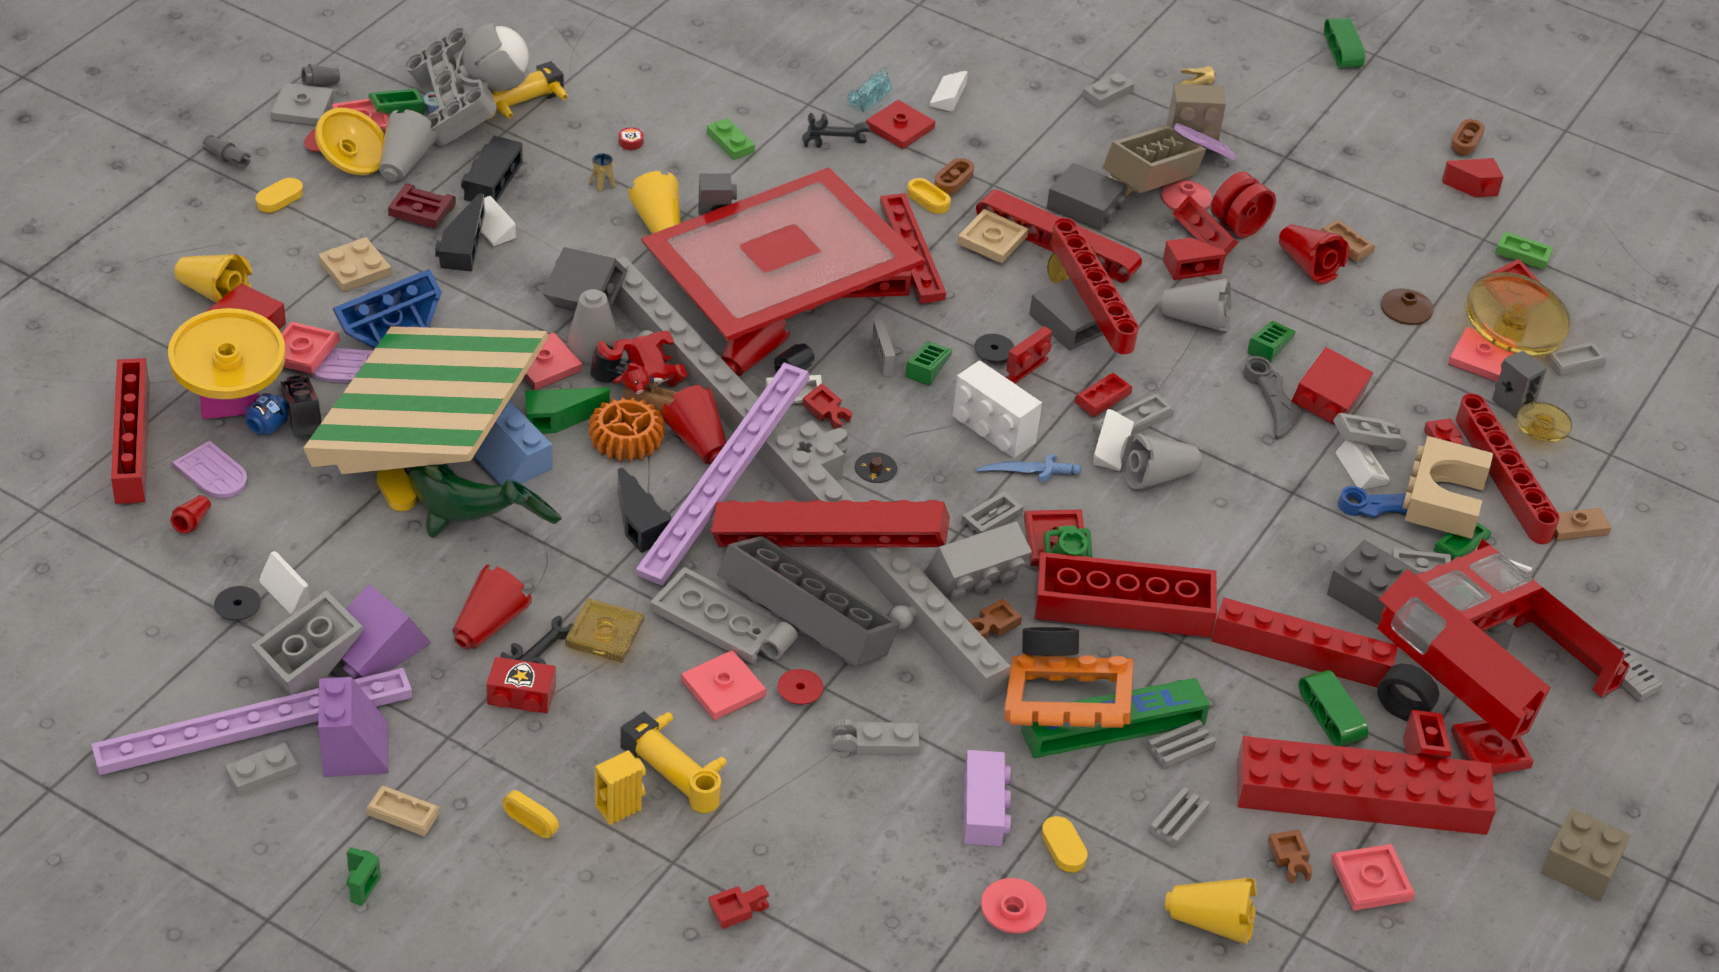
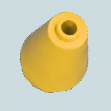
M661 171L645 173L633 181L634 186L631 190L630 188L628 189L630 202L652 234L681 223L679 183L677 178L670 172H668L669 175H662Z
M237 254L184 256L175 265V277L180 283L215 303L240 283L251 288V284L248 283V274L252 275V269L249 261L244 256Z
M1255 878L1175 885L1172 892L1167 891L1165 910L1170 911L1171 918L1239 943L1248 944V940L1252 937L1256 907H1253V898H1250V896L1257 897Z

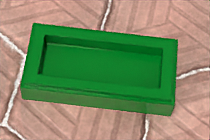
M1477 522L1472 539L1448 533L1435 543L1433 551L1441 554H1450L1452 561L1456 557H1463L1476 550L1482 538L1485 541L1490 539L1492 531Z

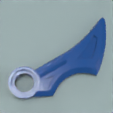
M1347 486L1342 490L1338 500L1340 510L1352 516L1364 514L1375 518L1387 512L1407 513V509L1402 508L1406 493L1368 495L1362 488ZM1347 498L1357 499L1360 503H1351Z

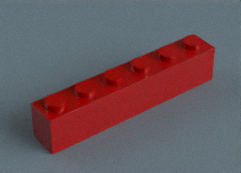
M146 358L117 359L111 482L115 504L145 502L150 391Z
M1223 597L1211 641L1318 672L1330 670L1336 677L1378 688V684L1387 671L1394 665L1398 646L1395 644Z

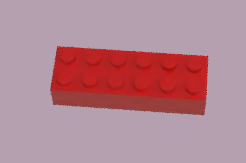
M1040 552L1036 575L1034 619L1212 638L1217 616L1216 570Z

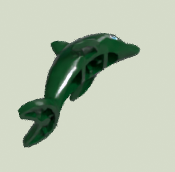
M447 463L410 467L409 482L414 493L428 509L426 528L430 537L437 536L449 522L479 520L493 515L512 504L521 505L552 524H556L562 519L559 513L544 499L513 479H507L503 485H487L458 477Z

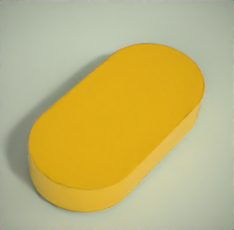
M284 178L258 192L256 195V206L262 212H276L302 197L303 184L296 178Z
M916 178L908 182V197L929 212L942 214L950 209V196L928 180Z
M403 468L378 470L377 485L388 505L397 511L412 509L417 503V495L412 489Z
M512 790L502 799V806L507 815L538 836L550 838L558 831L559 823L556 817L548 809L523 793Z
M1053 816L1045 820L1041 836L1056 865L1061 870L1071 873L1082 870L1086 865L1088 853L1073 824L1068 819L1060 816Z

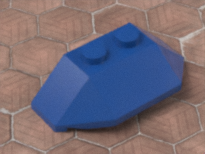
M429 268L338 305L332 310L345 334L375 349L391 326L429 328L442 291Z

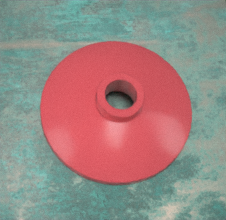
M1179 180L1164 186L1161 194L1164 204L1174 211L1189 195L1205 210L1210 207L1212 201L1211 193L1206 187L1189 180Z
M1005 878L992 883L984 891L981 900V909L986 920L995 928L1008 933L1029 932L1038 927L1046 915L1047 905L1044 895L1036 886L1022 879Z

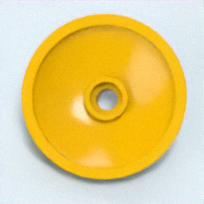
M335 108L325 112L315 128L316 142L325 158L340 170L354 175H369L379 170L385 134L377 123L367 115L349 108Z

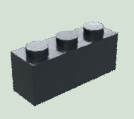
M493 136L490 142L484 145L481 155L473 161L471 170L462 178L461 188L464 189L465 201L471 202L478 194H484V199L491 196L497 203L523 163L522 142Z

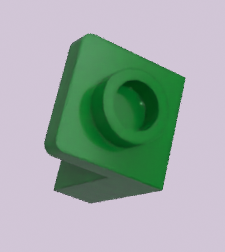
M350 847L347 851L348 870L350 871L347 887H349L350 902L363 906L381 878L380 861L378 856L367 850Z

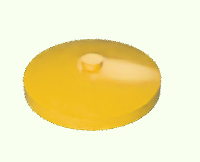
M233 308L216 309L190 318L175 331L168 347L169 365L175 379L183 387L195 394L214 399L241 398L263 390L279 376L285 364V343L279 329L270 320L257 313Z

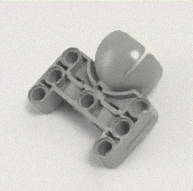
M494 21L478 26L470 35L464 28L457 27L407 59L405 68L419 85L433 84L439 109L429 114L426 118L432 123L430 127L433 131L435 129L437 131V138L434 142L437 146L447 145L493 116L497 107L491 91H508L526 80L529 75L527 68L529 61L528 48L523 38L516 31L501 26L498 22Z

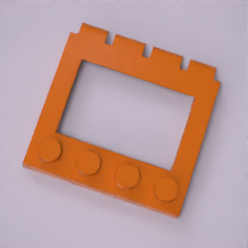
M1028 654L1012 656L1005 704V721H1010V725L1032 726L1033 722H1038V726H1064V722L1070 723V727H1095V723H1101V727L1123 728L1124 724H1130L1134 659L1122 656L1095 658L1091 655L1081 657H1037ZM1035 678H1047L1050 681H1064L1068 678H1074L1086 682L1106 679L1110 682H1117L1115 703L1023 701L1026 680H1034Z

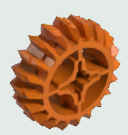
M622 396L619 401L611 398L609 404L602 402L600 408L594 409V413L590 416L588 435L593 448L598 449L599 455L606 454L608 460L616 457L619 462L622 459H628L632 462L633 458H638L642 461L644 455L652 456L654 451L659 450V446L663 443L665 423L660 411L654 408V404L647 405L645 399L638 402L634 397L631 400H625Z

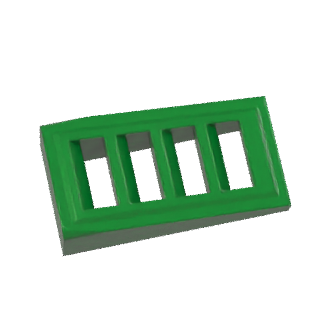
M416 88L369 93L368 98L376 112L391 114L398 110L397 113L412 110L424 116L425 102Z
M1272 320L1252 336L1247 353L1263 357L1271 363L1295 336L1296 331Z
M927 341L906 363L905 377L930 386L951 356L952 349Z

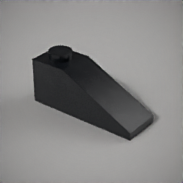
M478 194L446 227L441 241L436 242L435 257L440 259V268L462 271L473 270L485 216L484 194Z

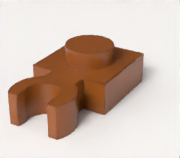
M1001 599L981 610L980 617L972 618L969 622L976 630H980L979 633L987 640L991 632H994L999 637L1021 625L1022 616L1009 603Z
M1300 830L1269 834L1267 842L1277 866H1287L1288 868L1286 872L1288 882L1290 884L1295 883L1296 872L1302 873L1305 880L1310 881L1312 875V867L1308 863L1310 853Z

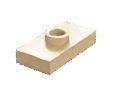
M384 785L380 787L366 808L368 816L424 837L440 814L439 806Z

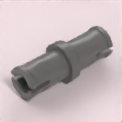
M208 135L204 138L202 143L204 144L202 146L203 149L217 155L219 160L231 162L242 169L250 164L251 159H248L251 157L250 154L237 149L233 143L229 141L223 142L213 135Z

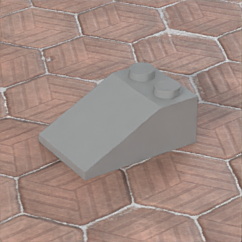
M326 590L251 646L260 665L289 695L313 690L319 686V678H326L363 632L364 628Z

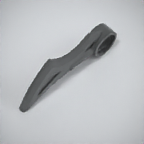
M1252 356L1246 361L1243 376L1249 382L1259 384L1272 410L1275 438L1278 439L1294 427L1300 418L1303 407L1295 404L1285 395L1282 388L1283 377L1272 370V364L1269 360L1260 356ZM1251 368H1259L1263 370V373L1255 372Z

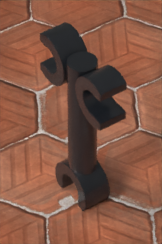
M810 113L808 115V130L803 134L802 141L804 147H808L809 142L815 139L817 148H820L823 143L821 136L854 137L856 142L866 143L865 134L860 133L869 132L870 129L865 122L857 123L854 127L827 126L828 119L826 114L823 113L822 118L819 121H815L814 114Z
M560 615L556 616L551 622V630L527 652L523 654V648L517 643H512L511 653L513 656L502 652L500 654L501 658L546 664L539 656L558 639L566 640L571 638L574 634V624L570 623L567 627L561 628L562 617Z

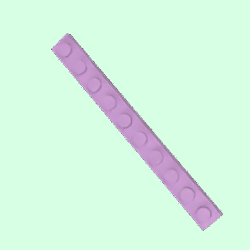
M783 363L638 565L636 572L639 577L661 586L665 584L715 513L717 502H723L810 379L808 371Z
M404 668L354 679L376 707L412 698V689ZM319 688L92 743L91 746L98 774L103 775L317 722L319 718Z

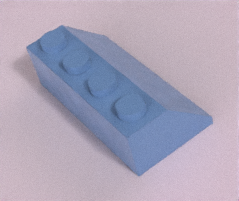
M509 400L473 459L498 485H503L507 479H513L522 484L552 469V444Z

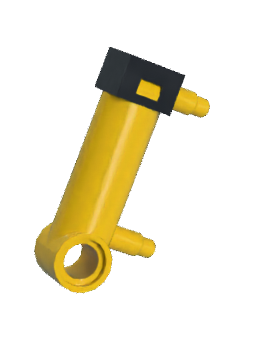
M552 61L537 65L535 72L529 73L524 82L511 90L502 92L491 91L497 107L496 111H499L508 119L513 116L509 108L510 106L543 95L548 99L557 96L565 100L568 97L564 90V74Z
M643 711L621 726L620 747L624 751L629 750L635 759L638 757L643 758L689 798V805L693 810L700 813H710L719 807L721 777L718 772L727 764L726 759L719 757L703 768L659 732L673 720V715L670 712H666L653 719Z

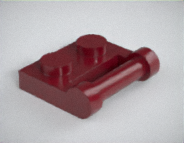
M406 183L389 205L388 216L437 229L447 213L454 209L456 197L449 194L443 196L415 188L414 185Z

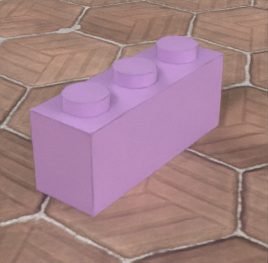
M967 750L964 769V844L1002 847L1004 834L1010 833L1011 815H1006L1005 809L1010 808L1011 791L1005 790V784L1010 783L1011 767L1010 765H1005V752Z

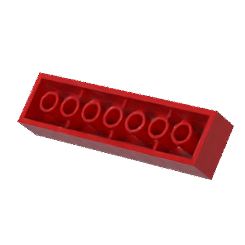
M1250 736L1242 737L1237 757V808L1488 835L1496 812L1491 763Z

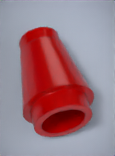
M198 495L192 500L176 507L170 517L173 528L183 534L195 531L211 508L210 500L204 495Z

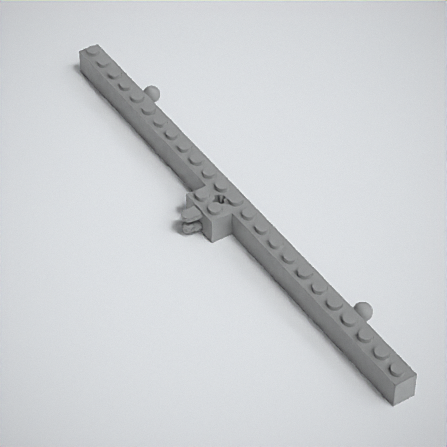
M625 256L618 258L617 261L628 272L614 303L641 331L638 336H647L660 331H670L674 343L671 345L663 344V353L671 356V360L668 362L671 365H684L688 374L685 380L690 386L701 385L703 389H706V386L711 389L720 418L735 432L758 400V397ZM779 421L755 456L797 502H812L814 500H822L824 502L850 500L856 502L837 482V480L842 479L844 454L847 452L846 443H844L848 440L847 430L837 428L824 433L813 421L788 430ZM840 547L892 603L894 608L891 610L889 617L900 624L898 629H905L912 625L982 702L1007 691L1011 666L900 548Z

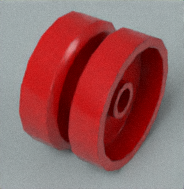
M1238 172L1224 181L1216 191L1211 203V214L1222 224L1227 225V228L1237 236L1247 238L1258 232L1270 219L1275 209L1276 195L1266 186L1260 184L1248 172Z

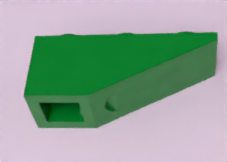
M610 387L525 391L526 418L542 434L557 433L586 421L593 415L595 408L601 407L602 402L610 403Z

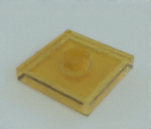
M587 598L565 639V647L622 663L644 622V614Z

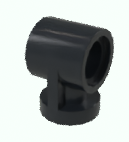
M606 344L609 349L613 350V345ZM596 347L590 374L600 382H612L628 369L627 365L631 362L629 359L621 357L613 361L606 360L598 353Z

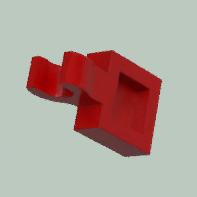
M1451 418L1425 423L1424 431L1427 436L1464 445L1461 439L1462 435Z
M764 885L756 886L742 893L739 886L708 897L709 906L721 929L751 919L752 910L759 912L769 907V903L766 900L769 894Z

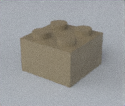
M1174 84L1167 125L1174 129L1175 124L1179 123L1219 141L1226 107L1223 86Z
M1571 808L1548 852L1541 874L1601 901L1623 857L1631 835Z

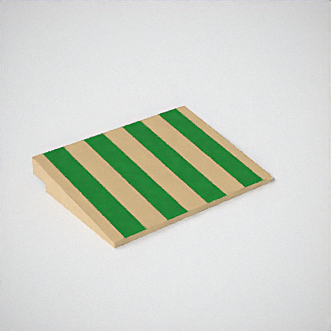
M391 326L303 447L311 467L338 465L341 474L471 461L548 340V332Z

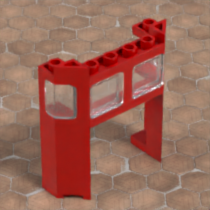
M1483 538L1478 548L1470 554L1456 557L1451 562L1437 565L1429 571L1420 572L1415 575L1407 569L1379 598L1386 607L1381 612L1382 619L1377 629L1509 742L1529 732L1551 687L1484 632L1485 630L1514 617L1516 619L1513 625L1516 628L1529 622L1534 623L1599 677L1592 690L1600 697L1619 689L1630 668L1629 663L1624 660L1625 653Z

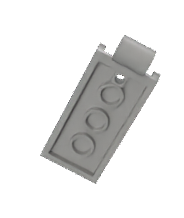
M686 567L650 601V611L728 652L733 650L740 658L753 665L757 662L756 654L759 651L764 652L772 659H779L798 637L794 627L787 623L786 620L775 617L771 611Z

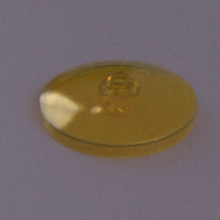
M1497 272L1479 278L1471 287L1465 302L1467 316L1477 332L1493 345L1514 354L1522 350L1530 356L1552 353L1563 344L1570 330V316L1561 299L1542 283L1520 274Z

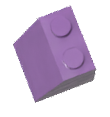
M368 584L346 608L363 626L364 630L340 660L346 664L343 669L353 679H358L359 677L362 678L392 670L428 646L431 641L404 612Z
M352 677L319 678L318 729L324 777L387 774L388 722Z

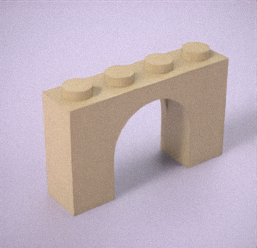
M1427 436L1425 446L1419 445L1402 506L1403 509H1407L1405 521L1472 539L1482 500L1450 492L1440 487L1436 482H1451L1483 491L1493 453Z

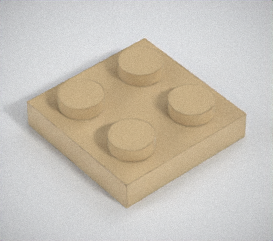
M984 209L958 235L957 244L994 261L1003 263L1028 237L1029 229Z
M367 237L318 254L319 263L342 292L392 275L391 266Z

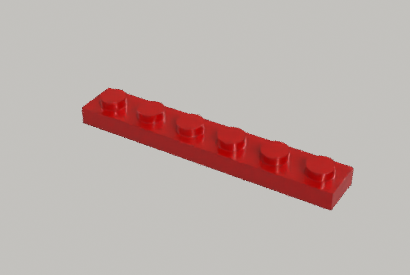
M906 194L880 196V206L888 225L924 259L923 265L911 270V283L920 304L945 301L946 290Z

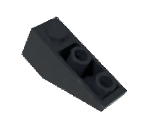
M302 375L290 376L287 378V381H281L280 383L284 400L288 406L287 412L294 437L314 434L322 423L317 395L308 377L304 378Z
M621 467L618 469L617 490L625 536L642 553L651 549L671 521V517L666 510H662L650 493H646L637 479L634 476H630Z

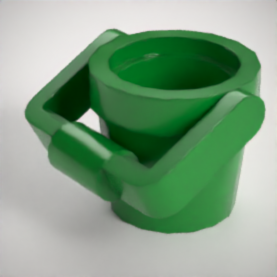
M1075 525L1058 526L1057 530H1049L1043 534L1045 553L1092 557L1091 532L1087 528L1076 529ZM1050 536H1058V541L1050 550Z

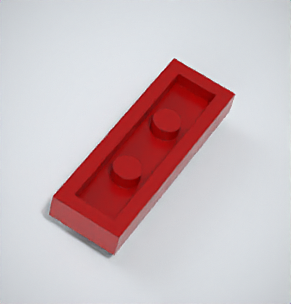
M1190 195L1172 213L1199 241L1224 250L1226 256L1239 243Z

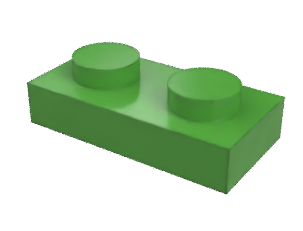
M729 118L707 125V134L733 160L755 153V144Z
M1504 231L1495 253L1508 259H1520L1523 263L1529 264L1532 267L1545 269L1554 247Z

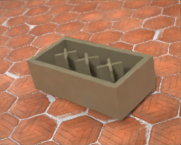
M1165 125L1113 141L1103 169L1108 171L1114 179L1122 180L1130 185L1133 191L1143 193L1196 175L1206 148L1179 134L1172 127Z

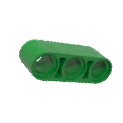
M1351 18L1326 19L1324 22V36L1337 67H1363L1365 63V50Z
M1326 670L1299 679V691L1304 702L1334 746L1342 747L1367 739L1368 726L1364 717L1332 671Z

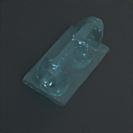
M883 67L876 74L870 75L865 83L855 91H851L848 94V102L851 105H860L862 112H865L892 90L886 67Z

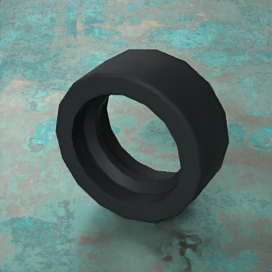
M1064 627L1024 628L1022 653L1038 656L1079 654V630Z
M1403 663L1393 665L1382 678L1377 689L1379 701L1384 708L1395 717L1404 721L1409 720L1412 710L1431 712L1438 702L1440 694L1436 682L1428 673L1412 664ZM1395 684L1410 688L1418 695L1421 701H1414L1406 697L1398 690Z

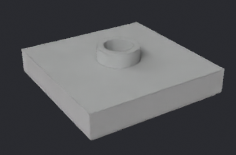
M284 83L271 111V120L316 126L321 116L328 111L334 97V91L330 88Z

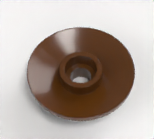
M1405 288L1393 289L1385 293L1381 300V308L1384 314L1401 324H1423L1433 314L1431 301L1425 295L1415 290Z

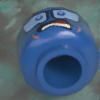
M263 393L246 408L245 422L247 426L258 435L273 434L288 420L287 403L279 395L274 396L270 393Z

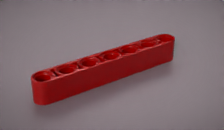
M997 189L991 190L976 205L977 215L985 209L1029 229L1028 237L1025 240L1054 252L1051 247L1053 225L1055 220L1061 217ZM1078 226L1111 279L1121 283L1127 282L1141 267L1142 259L1136 251Z
M1070 218L1055 220L1051 238L1053 251L1111 348L1116 353L1122 355L1132 353L1136 346L1139 329L1138 323L1077 223Z
M1475 393L1465 394L1460 402L1456 423L1472 448L1493 453L1489 475L1528 537L1538 544L1550 543L1553 540L1559 523V513L1485 399Z

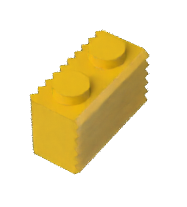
M627 750L594 766V804L608 824L614 825V822L625 819V816L630 817L631 814H636V811L641 812L642 797L646 795L644 785L642 784V777L646 775V769L639 758L635 759L630 751Z

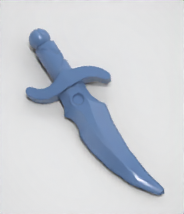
M1051 454L1045 458V463L1036 461L1029 463L1023 461L999 462L977 468L976 471L1043 472L1039 474V481L1042 482L1050 479L1052 474L1071 475L1072 472L1078 475L1081 473L1082 467L1079 464L1054 463L1057 455Z

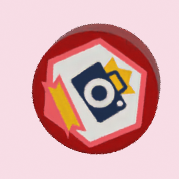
M624 128L618 134V143L624 149L636 150L642 147L644 134L638 128Z

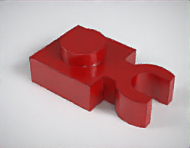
M822 383L802 399V405L820 421H823L826 417L829 418L830 424L834 429L842 428L843 422L838 418H843L848 423L852 419L851 411L840 407L842 400Z

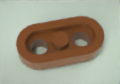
M1475 119L1463 120L1453 135L1451 148L1459 155L1473 153L1483 137L1485 126Z
M965 158L953 159L936 174L934 185L948 195L956 193L973 178L974 164Z

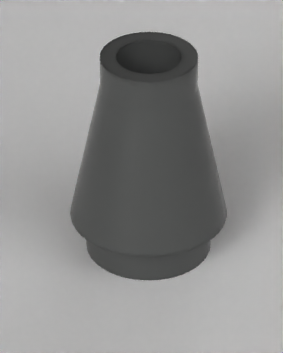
M308 64L307 67H302L301 70L302 84L321 87L332 83H339L340 71L338 68Z

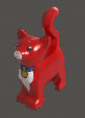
M670 331L654 332L647 336L617 340L613 350L609 349L604 341L598 342V353L606 360H617L622 357L623 350L626 351L631 363L627 365L628 369L621 376L615 378L613 382L615 384H624L628 390L634 391L637 395L643 393L645 387H657L664 382H667L670 387H676L688 377L684 365L666 364L671 360V356L663 353V344L671 345L674 343Z

